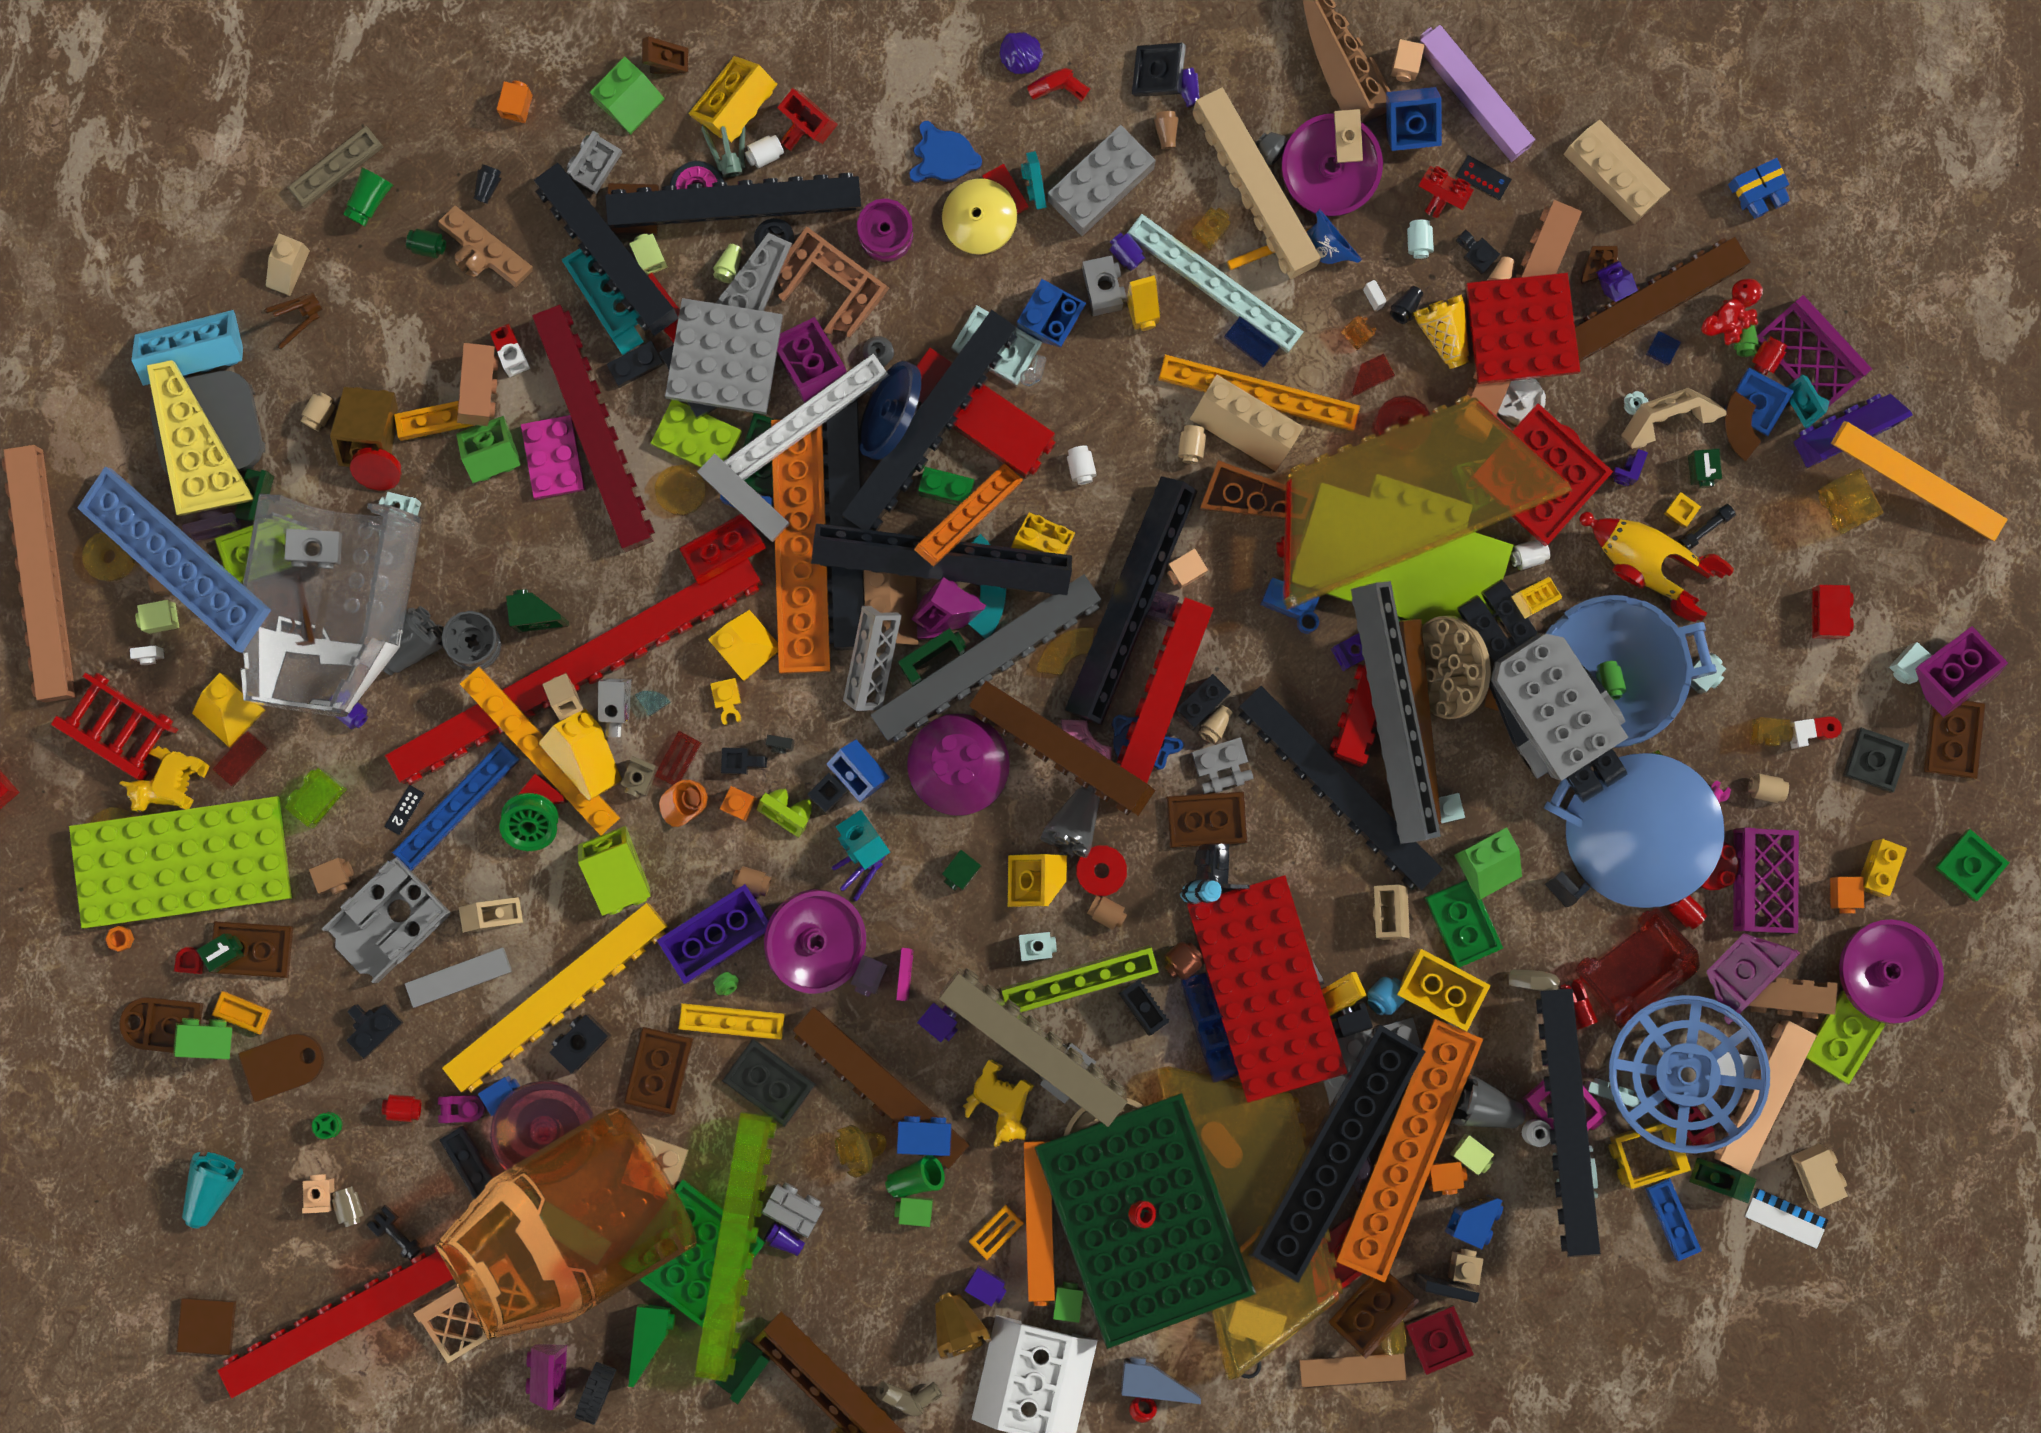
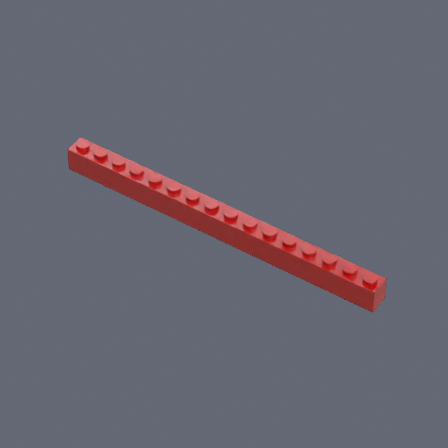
M747 558L701 585H698L697 582L693 583L502 691L530 720L536 715L535 711L542 707L545 710L551 708L543 687L544 683L566 673L578 693L581 690L580 686L585 683L594 684L603 678V673L609 670L615 672L626 665L625 661L632 657L634 659L641 658L648 653V648L655 644L657 647L666 644L671 640L670 636L677 632L683 634L693 628L691 624L698 620L704 622L715 616L714 612L722 607L725 610L737 604L736 599L743 595H746V597L754 595L760 590L759 586L763 584ZM476 704L386 754L385 757L398 781L403 784L408 783L412 785L423 779L422 774L429 770L432 773L445 766L444 762L451 758L457 760L468 754L467 749L474 745L477 747L483 746L491 740L490 736L496 733L501 735L505 732Z

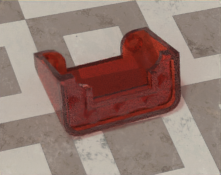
M1657 907L1651 912H1644L1638 918V931L1600 960L1596 957L1591 959L1586 957L1575 969L1578 977L1620 1029H1623L1626 1023L1638 1011L1653 1002L1664 999L1690 979L1700 968L1698 950Z

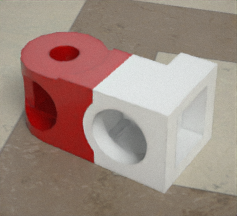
M509 323L490 331L503 369L509 378L530 369Z
M1831 716L1795 721L1787 724L1791 749L1808 746V739L1829 740L1836 738L1842 731L1841 722Z

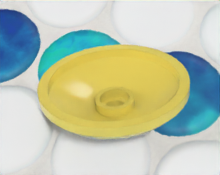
M972 179L958 185L949 194L943 207L942 223L946 235L956 247L970 254H988L1000 249L1011 238L1017 224V209L1012 196L1002 185L988 179ZM980 209L981 215L973 217L974 210Z

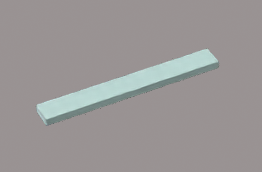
M1143 214L1139 216L1127 232L1137 244L1285 352L1289 353L1304 331Z

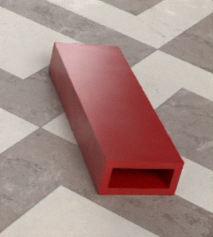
M932 348L928 349L917 365L921 373V391L917 404L920 407L952 364L951 361ZM986 385L980 390L976 388L971 395L973 398L972 402L965 411L961 409L956 415L958 421L952 429L1003 464L1005 463L1025 479L1029 474L1034 475L1042 464L1039 461L1044 453L1048 455L1055 446L1056 442L1053 441L1055 433Z

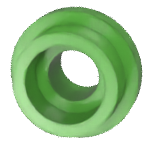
M730 972L719 975L713 983L717 995H730L736 990L739 979Z

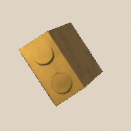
M360 387L343 388L330 434L338 466L350 467L353 455L363 448H372L371 450L375 451L382 449L392 454L396 426L394 414L398 412L394 392L368 390Z

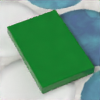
M1464 880L1424 898L1455 967L1460 968L1504 949L1482 899H1477L1468 880Z

